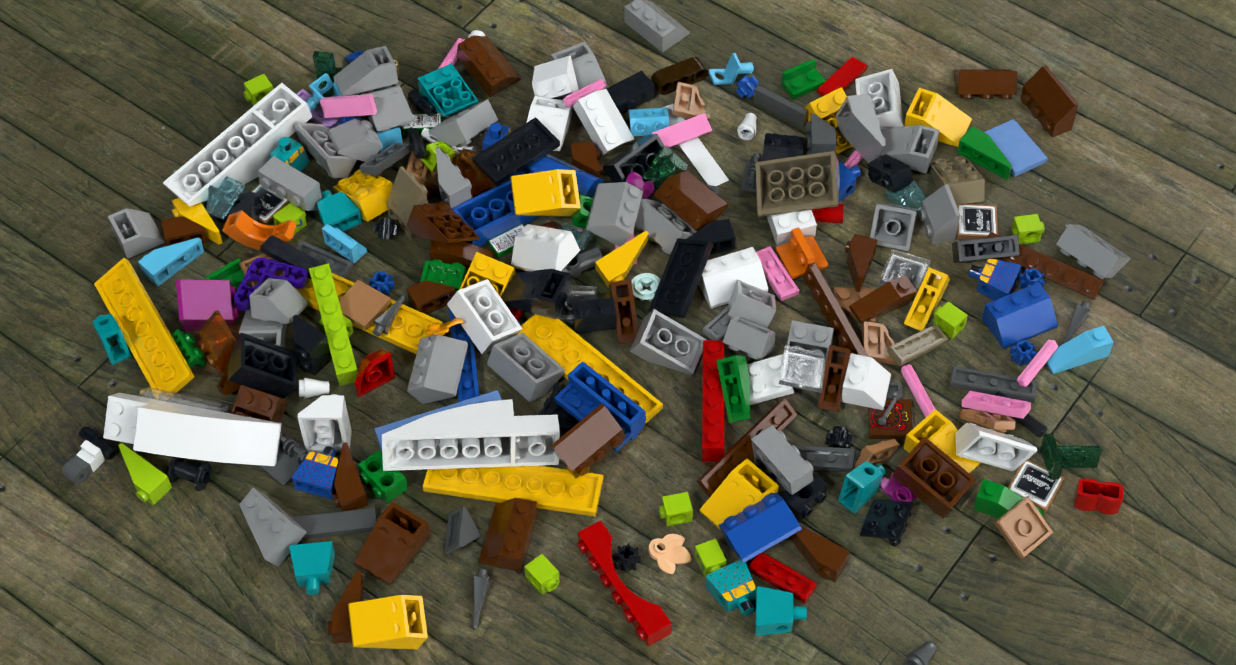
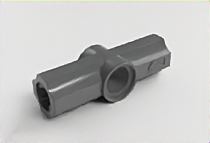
M596 246L576 254L562 271L570 273V279L578 278L582 271L595 267V262L603 258L599 248Z

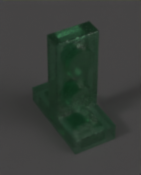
M314 51L313 61L317 79L327 73L332 83H335L333 77L342 68L336 67L334 54ZM327 81L321 82L318 88H324ZM332 87L322 96L335 97L334 88Z
M663 146L642 178L645 181H652L654 188L658 190L668 176L685 172L689 165L667 146Z
M1044 434L1040 448L1050 479H1059L1062 468H1097L1102 453L1100 446L1057 445L1053 434Z

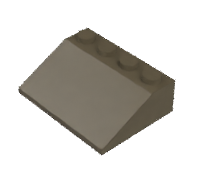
M835 151L756 162L758 217L838 206L840 175L839 162Z

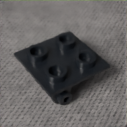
M873 499L860 536L886 538L891 546H898L902 541V534L905 533V528L908 525L907 521L912 514L911 510L914 503Z

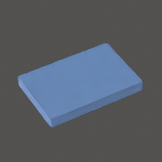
M1014 119L984 132L991 137L1012 165L1011 174L1014 177L1047 162V156Z

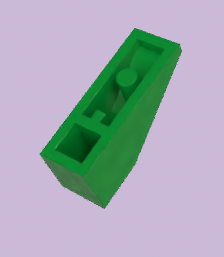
M972 126L959 140L957 153L999 177L1008 180L1012 165L988 134Z
M735 355L716 360L729 423L750 419V377L746 357Z
M983 479L973 510L1000 518L1023 497L1004 485ZM1036 507L1043 517L1044 511Z

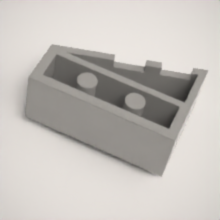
M772 425L751 439L755 463L757 465L764 464L767 467L765 469L766 473L769 475L773 473L777 477L776 481L791 495L813 482V466L808 460H803L796 446H791L787 442V438L781 430L777 431Z
M254 487L239 504L264 559L279 567L290 554L289 545L298 544L307 532L267 495Z

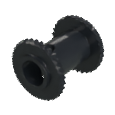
M173 457L167 472L169 481L174 483L178 478L187 480L195 484L194 488L196 491H202L210 479L211 464L204 462L200 467L185 462L184 458Z

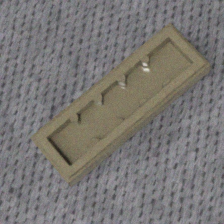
M934 324L888 347L887 352L900 367L946 344L948 337Z

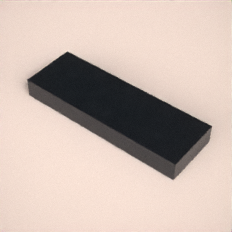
M273 235L260 246V252L276 261L305 269L309 279H311L309 268L323 265L319 260Z

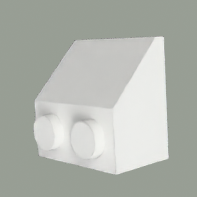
M571 56L535 66L532 80L535 96L558 100L579 90Z
M812 210L767 216L776 246L789 243L791 230L798 227L804 237H815L817 224Z
M851 354L843 384L841 402L884 410L891 374L872 357Z

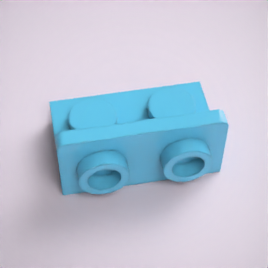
M667 107L629 110L630 132L633 136L651 135L653 132L669 127Z
M329 224L322 228L325 244L353 264L367 253V249L340 229L333 228Z

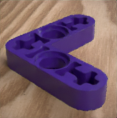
M256 258L251 263L235 293L236 307L244 311L251 309L249 295L268 278L287 280L294 288L300 289L305 287L309 282L307 271L301 267L278 261ZM278 270L285 271L284 275L282 276H276L274 274ZM250 281L258 282L255 287L247 286Z

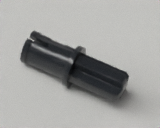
M414 89L408 93V99L415 104L416 109L422 110L427 116H432L435 113V108L429 103L426 96H422Z
M89 427L81 428L79 436L98 447L106 459L111 460L116 456L118 449L108 443L103 438V435H98Z

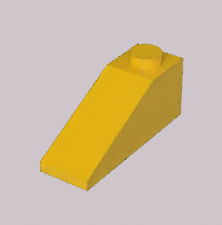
M180 198L172 200L174 206L172 213L175 218L182 216L203 226L207 239L218 245L223 243L218 228L202 203L188 206Z
M647 230L595 262V269L608 288H610L611 282L625 280L624 278H626L648 241L649 233Z
M930 267L928 268L904 321V325L919 331L926 328L950 281L947 274Z

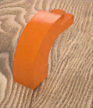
M241 210L228 216L222 231L238 243L260 250V246L271 235L284 242L290 241L294 236L297 224L292 220H288L278 225H265L253 220Z

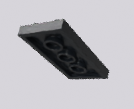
M535 117L472 157L473 163L498 187L510 179L511 176H515L558 148L560 141Z
M677 238L648 310L649 312L655 309L665 316L685 319L713 247L710 241Z

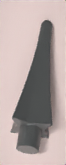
M405 294L374 320L376 328L373 330V334L375 336H380L382 332L386 335L388 334L401 305L407 297Z
M1083 301L1081 305H1076L1069 329L1061 345L1070 341L1078 328L1089 317L1088 312L1090 309L1088 308L1090 304Z
M479 569L478 576H473V629L478 627L481 609L490 585L489 577H487L488 571L485 569Z

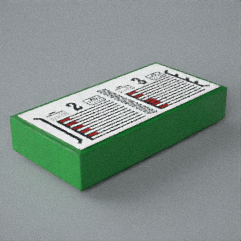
M433 113L432 116L412 114L415 122L403 126V134H407L410 127L413 129L417 128L419 133L424 128L432 129L442 122V115L439 113Z
M523 224L488 240L489 247L498 258L513 251L515 237L524 227Z

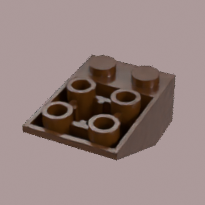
M444 202L414 205L406 225L419 238L444 243L479 240L480 238Z
M241 385L231 414L280 423L288 401Z
M391 502L375 523L354 564L391 585L430 537L428 522Z

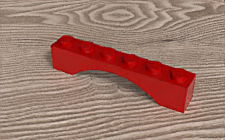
M703 340L702 462H717L724 455V396L716 361L724 358V343L722 340Z
M600 520L579 531L576 545L580 553H585L593 571L597 570L603 587L609 588L614 603L622 607L626 621L628 623L632 622L639 640H644L647 646H650L672 633V623L662 608L638 597L620 580L611 558L612 536Z

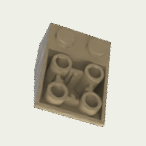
M956 156L954 159L948 160L936 159L930 163L929 168L937 190L943 185L948 184L956 205L985 201V179L967 157Z
M401 166L386 204L388 216L391 219H395L396 225H399V228L410 240H413L417 236L406 225L414 205L429 204L426 197L427 190L423 184H419L410 171L407 172Z

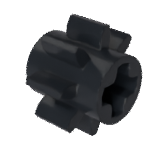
M380 218L379 223H374L373 232L378 233V238L393 240V235H398L399 225H394L395 219Z
M835 426L832 431L827 430L825 444L834 448H850L853 435L849 434L847 428Z
M629 543L622 547L618 546V553H613L616 569L621 568L625 573L632 569L636 571V563H641L638 547L633 548Z

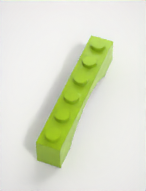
M328 263L309 268L339 386L354 383L358 371L330 265Z

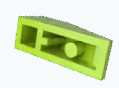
M120 443L118 446L136 488L137 497L141 501H148L154 506L172 488L168 476L123 443Z

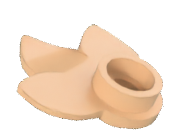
M667 534L663 539L657 538L652 540L648 546L649 555L654 560H657L658 567L666 573L674 574L675 564H686L691 561L689 551L682 546L685 538L681 535Z

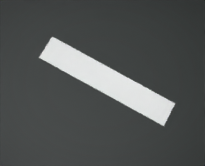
M674 104L666 106L669 115V126L685 121L682 117L672 115ZM699 138L679 144L708 185L718 186L729 181Z

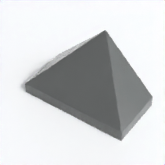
M465 507L449 513L444 549L446 554L467 545L481 536Z

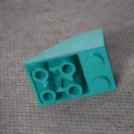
M452 63L418 78L419 93L422 96H426L429 103L435 108V111L443 117L479 103Z

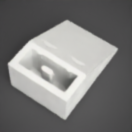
M535 96L530 107L527 122L536 117L560 141V146L553 150L560 151L571 124L572 106L566 107L563 100Z

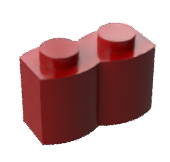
M1080 479L1074 493L1073 507L1082 511L1097 510L1103 514H1117L1123 501L1124 486L1115 482L1100 483L1094 479Z

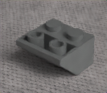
M811 114L810 122H806V133H809L805 134L806 155L835 151V128L816 114Z

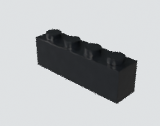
M643 71L606 88L621 115L645 102H649L655 97V84Z

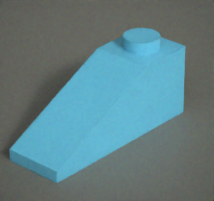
M195 238L153 250L138 261L141 273L156 287L160 286L204 253L202 241L200 238Z
M1104 326L1085 331L1059 346L1046 364L1051 373L1055 374L1108 357L1114 341Z

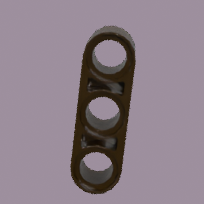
M695 56L656 71L651 76V81L655 84L661 95H667L676 91L678 82L692 85L704 80L708 76V70L702 61Z

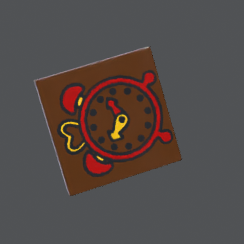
M886 399L884 410L868 407L869 439H906V435L913 429L911 399L897 400L886 418L885 425H880L878 419L884 415L893 399Z

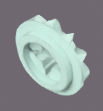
M642 273L632 279L634 298L651 302L661 279L651 273ZM643 286H645V287H649V286H650V290H647V289L643 290Z

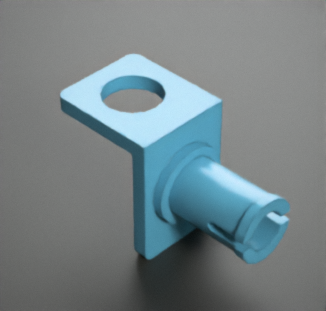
M732 53L725 69H709L708 73L715 85L734 84L738 74H752L754 66L752 62L740 63L736 53ZM715 74L722 75L724 79L720 80L716 78Z
M327 73L309 85L313 96L305 102L308 104L310 112L321 105L320 99L324 98L322 95L333 87V83ZM327 81L324 88H318L321 82Z
M399 127L377 133L382 143L379 153L393 143H403Z

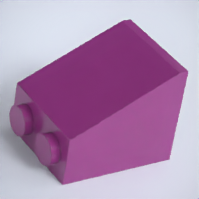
M176 280L179 320L186 332L236 326L235 319L239 318L238 308L234 306L233 300L236 287H232L229 280Z

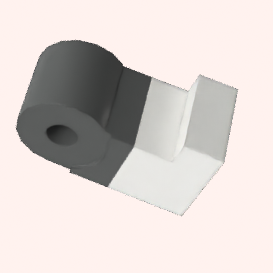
M87 440L80 446L81 450L77 455L68 461L62 469V475L76 485L84 482L105 461L101 450Z

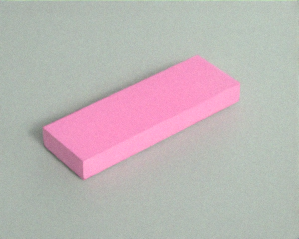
M373 94L324 97L320 99L325 118L375 115L377 113Z
M705 113L652 134H658L665 148L669 149L711 133L712 129Z
M771 246L757 251L756 253L761 261L765 278L780 301L799 295L798 287Z
M969 391L962 399V407L1022 419L1031 410L1030 402L975 391Z

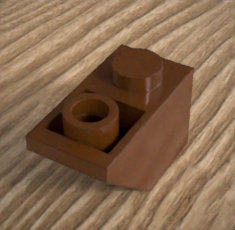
M594 141L570 144L572 165L600 178V175H603L602 163H598L600 153L599 148H595Z

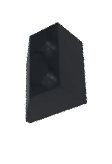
M766 133L762 161L802 156L805 137Z
M610 292L569 297L576 333L616 329V310L614 299Z
M295 315L293 317V337L295 353L299 361L298 365L304 372H310L316 376L332 360L327 336Z

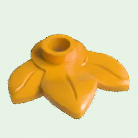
M454 318L441 325L439 322L427 326L428 329L425 331V335H428V337L432 335L443 336L449 331L451 326L464 323L461 318Z

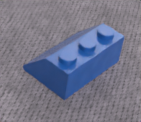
M1040 283L985 304L982 317L1003 349L1015 345L1016 340H1028L1058 327L1051 299Z
M777 492L766 495L758 503L745 507L742 512L726 518L723 523L719 524L729 547L743 563L802 530L788 505Z

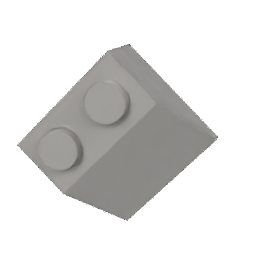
M353 119L331 128L327 132L338 154L364 162L377 155L382 147L378 134L375 132L373 125L367 120Z
M948 184L943 185L924 199L922 207L919 209L920 221L924 222L925 234L930 238L932 244L953 241L956 238L960 213Z
M877 202L870 238L878 240L877 245L909 251L917 209Z
M737 279L727 307L728 315L731 319L739 316L764 328H768L776 312L775 295Z

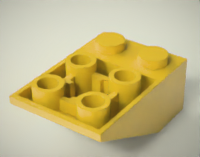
M842 87L810 102L804 107L808 110L807 119L809 122L811 114H816L835 128L836 155L853 147L840 133L835 117L847 97Z
M919 88L906 114L904 126L923 125L938 129V141L958 147L959 140L967 132L972 118L938 93Z
M359 169L349 178L340 180L337 185L333 186V190L336 193L343 192L359 208L361 218L368 222L387 211L386 203L393 183L379 175L370 176V174L361 173Z
M557 169L510 177L515 215L572 216L581 208L575 170Z
M476 252L459 290L488 279L501 297L515 274V269L510 265Z
M936 409L906 435L904 449L908 453L926 437L968 473H971L981 464V462L956 455L955 433L958 430L951 421Z
M745 459L731 471L701 507L700 512L720 529L719 524L723 523L726 518L737 515L745 507L758 503L768 494L778 493L779 485L749 459Z
M397 595L348 604L353 647L418 650L428 638L422 596Z

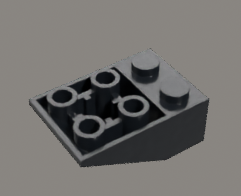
M555 269L515 273L501 299L507 307L557 319L571 292L570 273Z

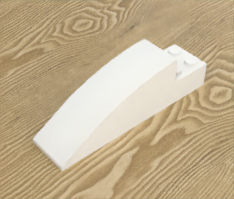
M283 83L279 84L166 179L163 184L188 206L216 198L218 192L233 191L259 177L258 170L270 160V153L279 145V140L283 137H290L296 132L295 123H306L312 118L308 104Z
M116 393L108 396L103 438L134 444L133 450L159 455L223 463L275 466L282 423Z
M512 399L470 404L427 415L382 434L383 471L559 465V459L551 446L560 438L558 415L514 416Z

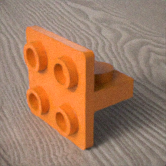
M799 227L791 230L789 243L776 247V252L792 279L803 276L808 264L816 263L819 270L828 268V262L814 237H804Z

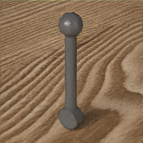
M895 391L893 393V400L884 415L878 419L880 425L886 424L887 416L896 401L901 399V392Z

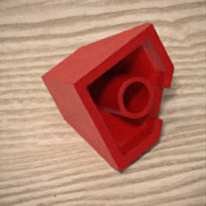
M380 349L362 359L354 382L358 398L395 379L390 352Z

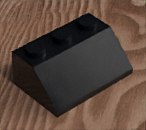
M658 134L645 135L605 164L603 168L612 183L626 182L628 175L634 171L642 177L643 182L652 181L654 184L676 168Z
M240 333L228 361V380L284 399L297 387V355L295 351Z

